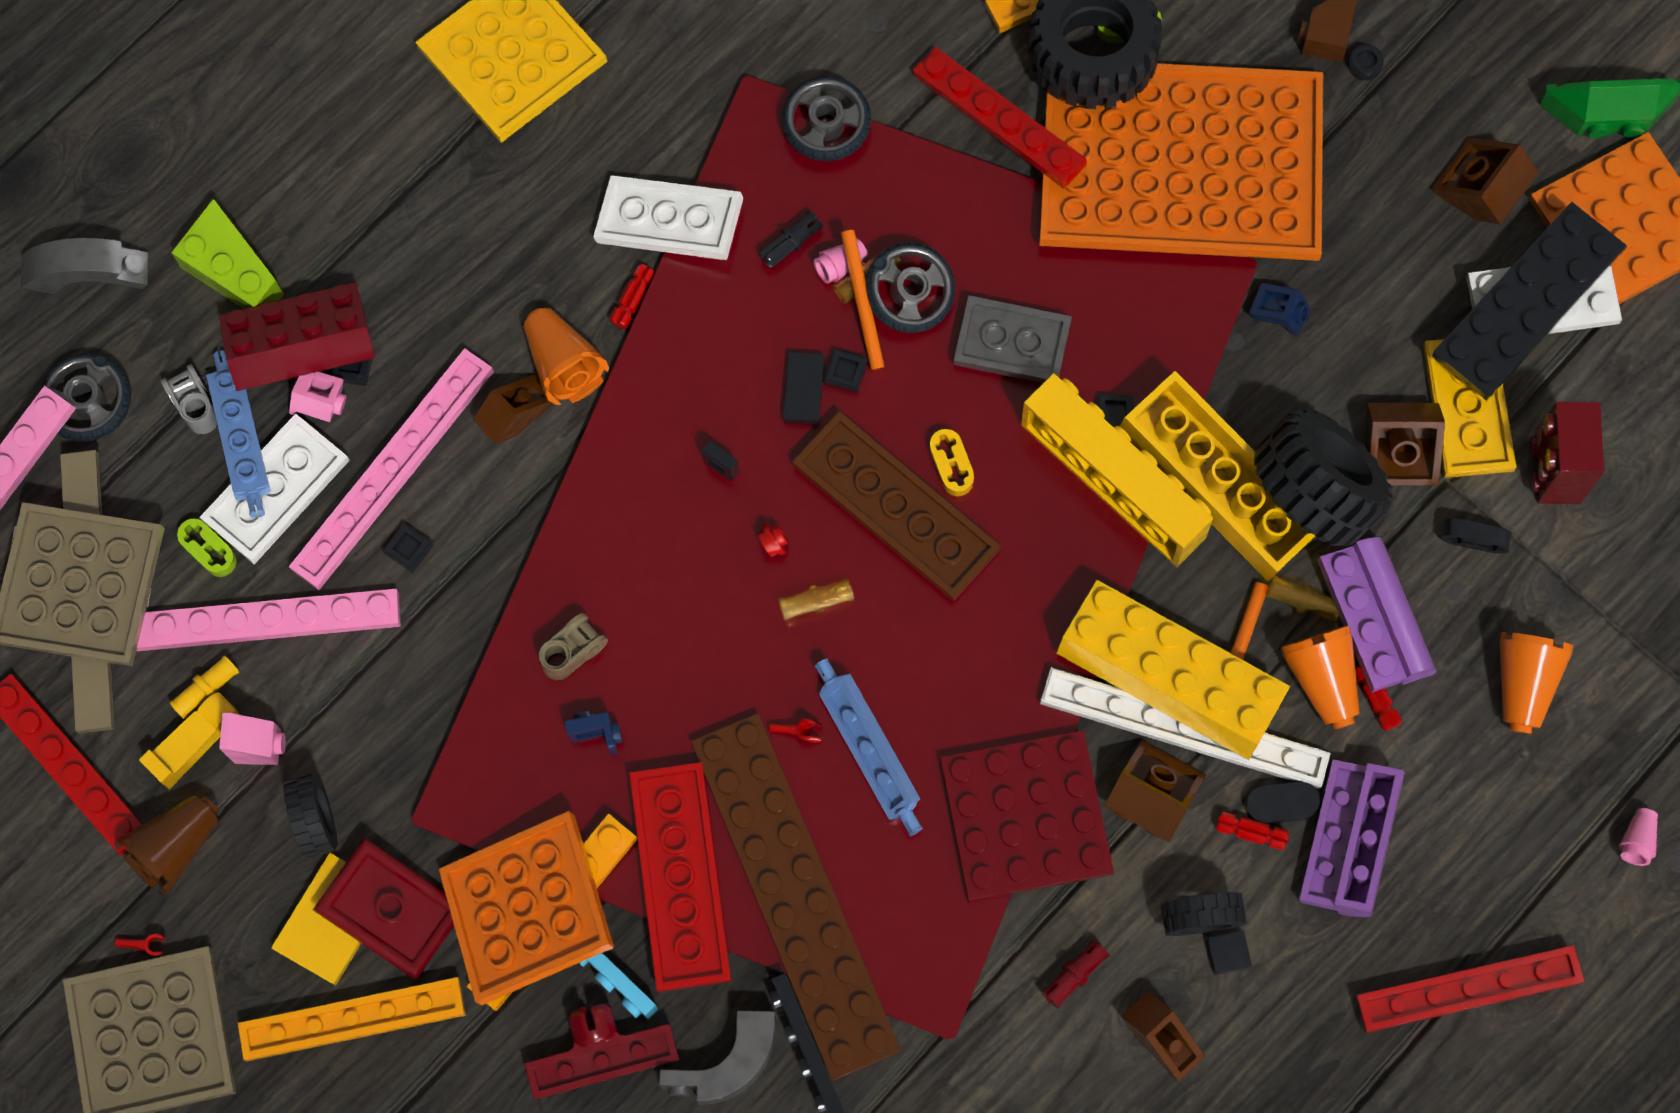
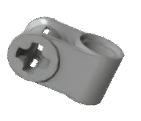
M192 363L187 365V370L171 379L163 378L160 380L170 400L177 407L180 415L193 432L207 434L216 428L217 420L213 404L206 393V387ZM206 409L201 417L192 418L197 410Z

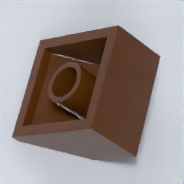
M1469 137L1431 189L1434 194L1474 220L1501 224L1539 172L1520 144Z
M1367 403L1365 426L1366 450L1379 462V467L1385 471L1388 477L1387 482L1391 485L1439 486L1445 420L1439 403Z
M1142 740L1122 771L1104 807L1112 810L1118 817L1130 820L1141 826L1149 834L1170 842L1206 775Z

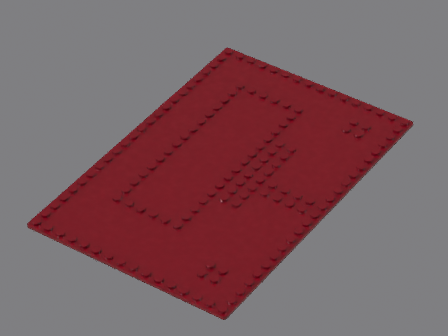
M745 76L737 89L695 183V186L739 191L744 198L727 260L664 253L413 814L412 822L421 829L476 851H480L567 811L575 815L583 844L608 813L637 836L629 772L699 763L691 743L692 740L758 713L885 1014L944 1039L953 1040L957 1036L1012 894L968 902L940 757L1076 731L1080 716L1040 704L1050 668L1090 680H1096V675L1058 655V648L1064 634L1096 580L1126 596L1129 595L1149 544L1141 534L1021 426L1024 402L1043 383L954 365V357L968 295L1072 316L1059 378L1061 380L1066 378L1072 382L1079 391L1078 395L1087 404L1093 402L1097 405L1098 393L1133 395L1134 409L1174 371L1205 400L1255 273L1257 263L1252 258L1238 256L1040 246L1043 182L872 120L865 142L850 156L828 162L809 159L803 156V154L798 153L790 145L783 131V106L792 91L751 76ZM799 104L794 114V125L801 137L807 135L811 130L809 108ZM823 115L818 120L827 123L835 118L831 115ZM844 126L842 134L837 139L828 142L824 141V147H833L846 142L853 136L856 129L852 126ZM812 211L817 218L809 223L807 227L820 220L823 229L806 240L801 245L800 251L794 250L773 268L766 266L760 258V251L781 235V229H788L802 218L806 212ZM847 230H854L856 239H859L867 250V257L861 261L865 280L872 262L881 252L895 244L915 242L929 246V248H933L939 255L943 256L952 270L956 287L954 302L949 313L936 326L923 332L904 333L893 330L891 327L883 324L873 312L885 367L871 370L868 359L858 394L824 385V379L834 349L868 358L850 273L848 272L838 282L825 283L819 277L814 267V259L819 257V252L843 244L841 232ZM904 255L894 258L895 266L900 271L910 267H918L926 272L930 266L928 261L917 256ZM904 280V290L910 295H917L916 284L911 280ZM879 281L878 289L883 304L891 313L897 316L901 307L890 296L891 283ZM931 286L929 295L917 304L918 313L922 318L932 314L938 307L942 297L941 287ZM789 352L825 355L819 425L784 423ZM839 411L1001 545V550L954 602L793 467V460ZM949 429L959 435L974 473L973 487L964 496L957 497L947 493L930 454V441L934 433L939 430ZM941 440L940 447L937 450H944L947 458L951 459V447L954 443L948 444L946 440ZM709 441L738 460L740 472L733 481H729L704 463L702 450ZM956 466L951 467L952 479L949 482L955 481L958 486L964 485V478L967 476H960ZM765 523H770L772 527L779 525L785 533L789 543L784 545L787 553L784 555L778 553L771 557L761 544L757 533L763 530ZM580 613H585L588 617L587 622L600 636L604 635L608 639V643L596 656L583 663L567 678L563 680L548 678L540 664V648L560 632L571 619ZM553 654L549 657L547 663L554 667L560 666L564 663L566 657L562 654ZM828 658L837 677L851 674L921 800L917 802L912 811L923 829L917 834L909 836L900 818L888 819L822 701L819 693L825 683L814 667L821 660ZM593 711L594 715L608 712L611 721H618L623 743L616 744L618 754L610 755L605 736L571 743L567 735L565 721L573 720L572 716L580 712ZM805 718L820 722L823 725H814L810 729V736L821 738V741L818 743L802 740L797 735L769 731L770 723L792 725L798 724L800 720ZM705 777L727 950L732 954L787 975ZM637 839L597 888L601 901L648 919Z

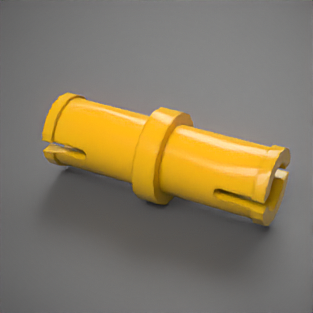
M223 656L221 660L202 676L197 674L192 679L193 683L174 700H171L169 704L184 720L187 718L186 716L208 697L215 694L219 688L233 676L237 675L239 671L226 656Z

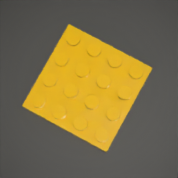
M471 0L416 41L417 48L500 143L607 62L606 55L556 0Z

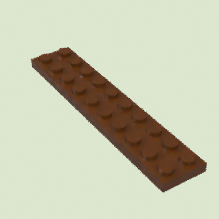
M757 713L692 740L691 743L699 762L703 763L706 780L831 1081H836L901 1053V1049L759 714Z

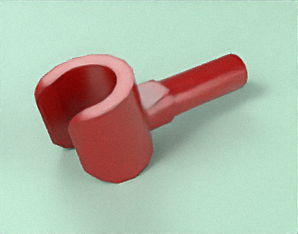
M805 718L800 720L798 724L792 725L770 723L769 731L797 735L802 740L818 743L821 741V738L810 736V729L814 725H823L820 722Z
M152 934L146 939L139 940L116 938L115 947L144 950L150 957L159 958L164 953L152 952L149 946L154 940H166L160 934Z

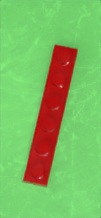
M937 47L913 69L916 79L1063 189L1087 166L1084 156Z
M12 674L8 675L0 682V718L113 849L122 856L127 852L123 846L117 850L114 842L143 823L18 679Z
M1573 945L1357 995L1355 999L1364 1032L1369 1033L1578 985L1585 981Z

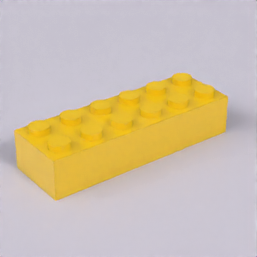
M1176 371L1137 405L1120 424L1119 427L1130 436L1131 443L1140 452L1142 450L1149 452L1157 461V467L1164 474L1174 475L1183 484V491L1193 500L1195 498L1200 499L1209 507L1210 515L1213 517L1211 525L1267 581L1272 579L1316 537L1312 533L1308 534L1302 530L1297 522L1291 521L1286 516L1287 513L1281 507L1278 508L1272 500L1273 497L1265 491L1262 486V480L1256 474V466L1254 465L1255 451Z
M1053 373L1024 402L1021 426L1174 566L1178 567L1206 539L1213 520L1209 507L1200 499L1195 498L1193 500L1183 491V484L1174 475L1164 474L1157 467L1158 463L1155 458L1146 450L1140 452L1131 444L1130 436L1121 427L1110 425L1104 419L1103 411L1093 402L1087 404L1078 395L1079 391L1072 382L1066 378L1061 380Z
M1096 580L1064 634L1057 651L1058 655L1247 760L1251 758L1290 688L1284 682Z

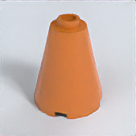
M538 308L529 313L523 327L543 393L548 401L555 405H562L559 400L569 399L571 403H574L593 393L604 381L601 377L604 369L608 373L609 366L604 356L552 309Z
M1349 625L1280 647L1284 659L1325 725L1332 724L1334 730L1354 724L1353 717L1359 715L1360 710L1352 632Z
M1501 632L1499 647L1503 722L1510 723L1509 730L1531 734L1532 727H1541L1572 656L1573 644L1564 642L1563 649H1561L1562 645L1553 644L1554 639L1521 633H1512L1511 637L1506 632Z

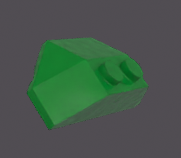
M1637 79L1576 82L1564 85L1550 84L1545 86L1539 98V103L1543 109L1577 136L1589 135L1590 138L1599 139L1610 134H1623L1625 137H1637L1647 133L1680 96V79Z

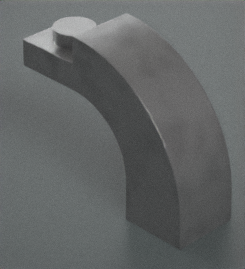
M72 238L50 241L31 248L21 256V288L55 294L62 287L72 283L97 281L142 289L148 285V252L121 247V241L109 239Z
M737 1011L736 1041L731 1053L721 1064L702 1071L660 1070V1087L668 1089V1095L691 1096V1090H697V1103L699 1105L719 1103L745 1091L761 1075L771 1057L776 1035L775 1012Z

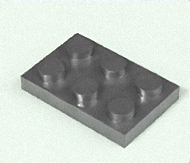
M968 295L955 352L954 365L1044 383L1053 373L1059 377L1072 316Z

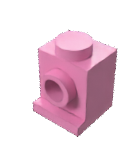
M322 372L299 376L292 390L289 414L295 415V413L299 412L330 422L333 414L341 415L347 397V395L341 394L344 380Z

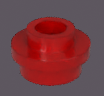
M765 523L763 530L757 533L761 544L771 557L778 553L784 555L787 553L784 545L789 543L785 533L779 525L772 527L770 523Z

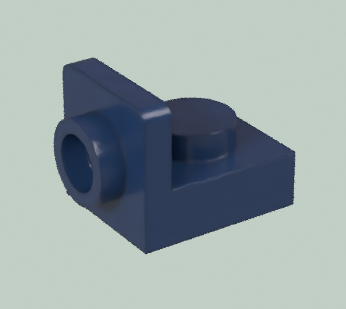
M1261 283L1249 314L1253 320L1284 325L1290 334L1298 335L1302 325L1308 320L1309 304L1299 289Z

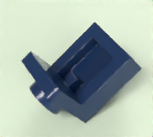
M593 711L580 712L572 716L573 720L565 721L567 735L571 743L605 736L610 755L618 754L616 744L623 743L618 721H611L608 712L594 715Z

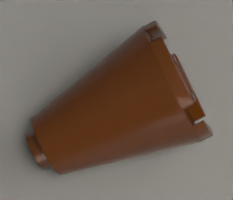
M193 795L124 834L114 842L115 847L119 850L124 846L128 854L123 859L151 888L158 883L162 886L159 893L167 895L217 825L218 818L216 814L219 810L206 796L200 799Z

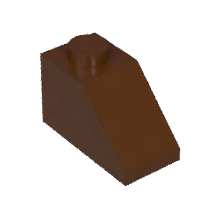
M1327 0L1313 8L1309 21L1302 20L1298 40L1304 41L1302 54L1342 63L1357 0Z
M534 374L491 390L473 421L483 430L487 437L498 444L518 436L550 408L553 403L549 402L544 395L540 380Z
M1147 992L1122 1016V1019L1138 1041L1178 1082L1205 1057L1174 1011L1150 992Z

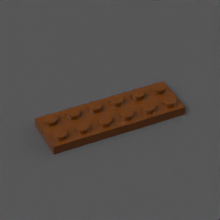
M840 411L792 462L795 469L953 602L1001 550V545Z

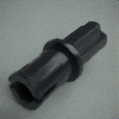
M808 211L791 227L781 229V235L760 251L759 255L763 263L769 268H773L794 250L800 251L801 245L806 240L823 229L821 221L818 220L807 227L809 223L817 218L812 211Z

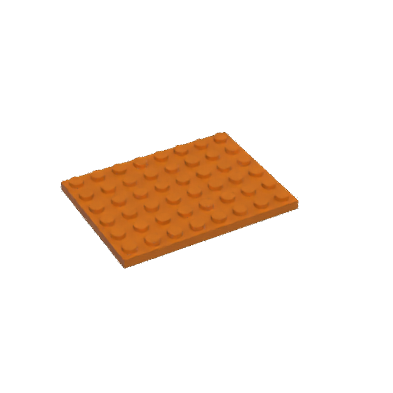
M1157 64L1153 78L1148 80V86L1142 92L1137 93L1135 91L1134 98L1130 101L1122 103L1119 100L1116 102L1115 107L1106 109L1104 105H1096V109H1086L1084 104L1077 103L1076 107L1066 104L1065 98L1060 97V99H1056L1049 94V86H1047L1045 128L1084 156L1087 166L1064 189L1043 174L1040 246L1320 261L1322 255L1323 72Z

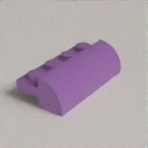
M1373 537L1356 541L1354 546L1319 557L1317 562L1343 626L1349 625L1352 632L1353 650L1370 692L1372 693L1399 683L1404 685L1434 675L1437 670L1382 538Z
M1338 760L1332 761L1299 899L1301 903L1336 910L1339 914L1346 916H1372L1404 779V770L1371 763L1363 766Z

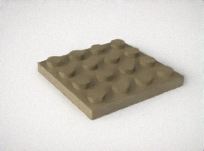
M22 502L0 591V645L133 667L165 528L161 524Z
M209 946L63 979L83 1113H153L236 1093L212 948Z

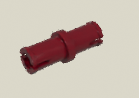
M1092 939L1089 942L1090 944L1072 962L1067 961L1062 966L1063 971L1041 991L1043 997L1051 1005L1053 1004L1055 1008L1058 1009L1078 986L1084 987L1089 982L1087 977L1109 957L1108 952L1101 944H1097V941Z

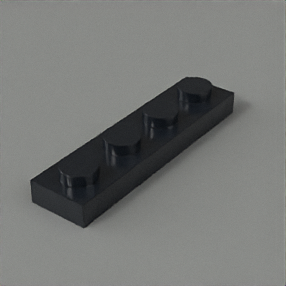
M784 973L773 978L772 983L775 989L768 991L776 1011L779 1012L783 1009L789 1023L783 1025V1028L791 1046L799 1044L804 1058L797 1061L805 1080L808 1081L813 1078L819 1091L812 1095L819 1113H844L786 974Z

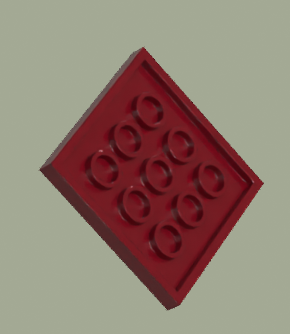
M1084 730L940 757L968 902L1114 874Z

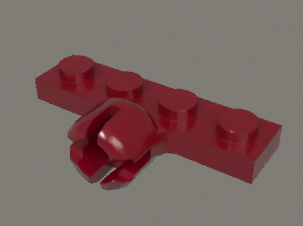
M597 1003L591 1006L596 1026L592 1028L586 1008L576 1009L568 1018L574 1040L573 1048L524 1063L533 1099L536 1100L678 1061L679 1055L670 1023L630 1034H620L616 1027L612 1008L607 1003Z

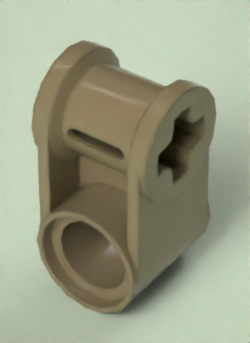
M580 613L571 619L560 632L540 648V664L548 678L553 680L567 678L583 663L596 656L608 643V639L604 635L600 636L587 622L588 617L585 613ZM553 654H562L566 657L564 663L560 666H551L547 661Z

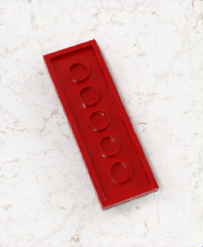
M703 763L629 772L657 992L732 982Z

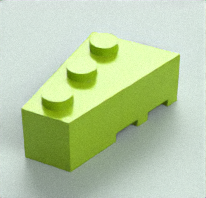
M214 199L172 251V255L183 270L243 309L279 301L284 295L275 278Z

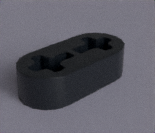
M1449 518L1444 520L1441 539L1452 545L1503 554L1509 552L1512 533L1498 526L1465 519Z

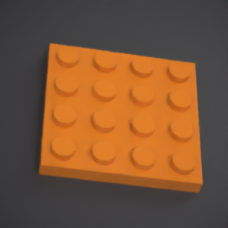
M1649 132L1532 193L1528 199L1547 228L1573 202L1627 245L1625 251L1611 265L1619 304L1680 272V178Z
M570 811L439 868L474 1000L480 1005H484L614 948L575 815Z

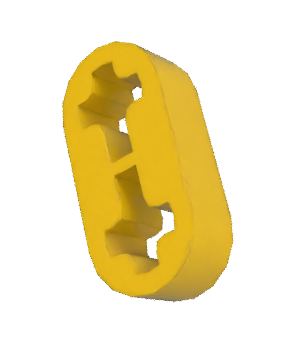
M939 430L934 433L930 441V454L947 493L957 497L964 496L973 487L974 473L959 435L953 430ZM941 440H946L948 444L954 443L951 447V459L947 458L944 450H937L940 447ZM956 466L960 476H967L964 478V485L958 486L955 481L949 482L952 479L951 467Z

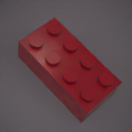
M356 282L219 315L226 361L236 391L375 358L367 319Z

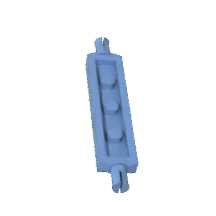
M217 351L213 354L217 371L206 374L233 494L236 500H247L251 518H257L255 506L257 507L259 517H262L265 511L261 497L271 490L247 389L236 391L226 361L225 351H220L222 363Z
M828 658L821 660L814 667L825 683L819 693L822 701L888 819L900 818L909 836L917 834L923 829L912 811L917 802L921 800L851 674L837 677Z

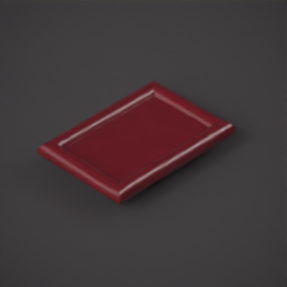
M363 837L313 908L314 912L416 981L454 927L445 892L365 837Z

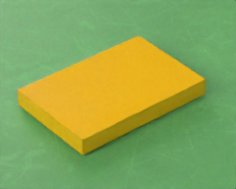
M329 853L271 948L336 986L361 943L313 911L315 905L346 863L344 860Z

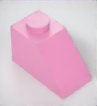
M222 713L219 749L235 764L278 765L279 754H284L286 739L285 734L281 733V729L275 722L233 713Z

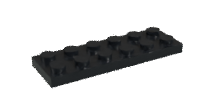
M1571 202L1434 350L1432 356L1487 401L1625 251L1627 245L1575 203Z

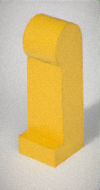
M218 692L211 695L200 705L197 711H194L153 751L148 750L139 761L170 790L220 738L222 713L239 714L238 710L221 693Z

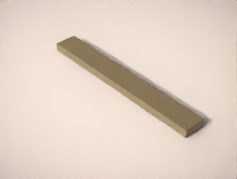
M96 450L60 454L63 509L102 515L99 453ZM71 657L75 731L81 734L114 730L111 663Z

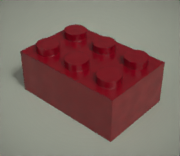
M1556 402L1549 414L1545 415L1542 425L1538 426L1534 437L1530 438L1529 453L1530 457L1535 458L1536 471H1532L1531 489L1532 492H1537L1538 504H1581L1604 473L1600 402Z

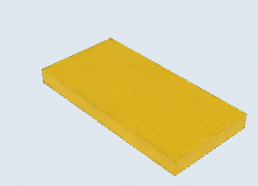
M1444 339L1425 341L1423 349L1432 403H1439L1445 420L1441 458L1443 477L1451 478L1515 471L1517 467L1503 384L1486 401L1432 356L1434 350Z

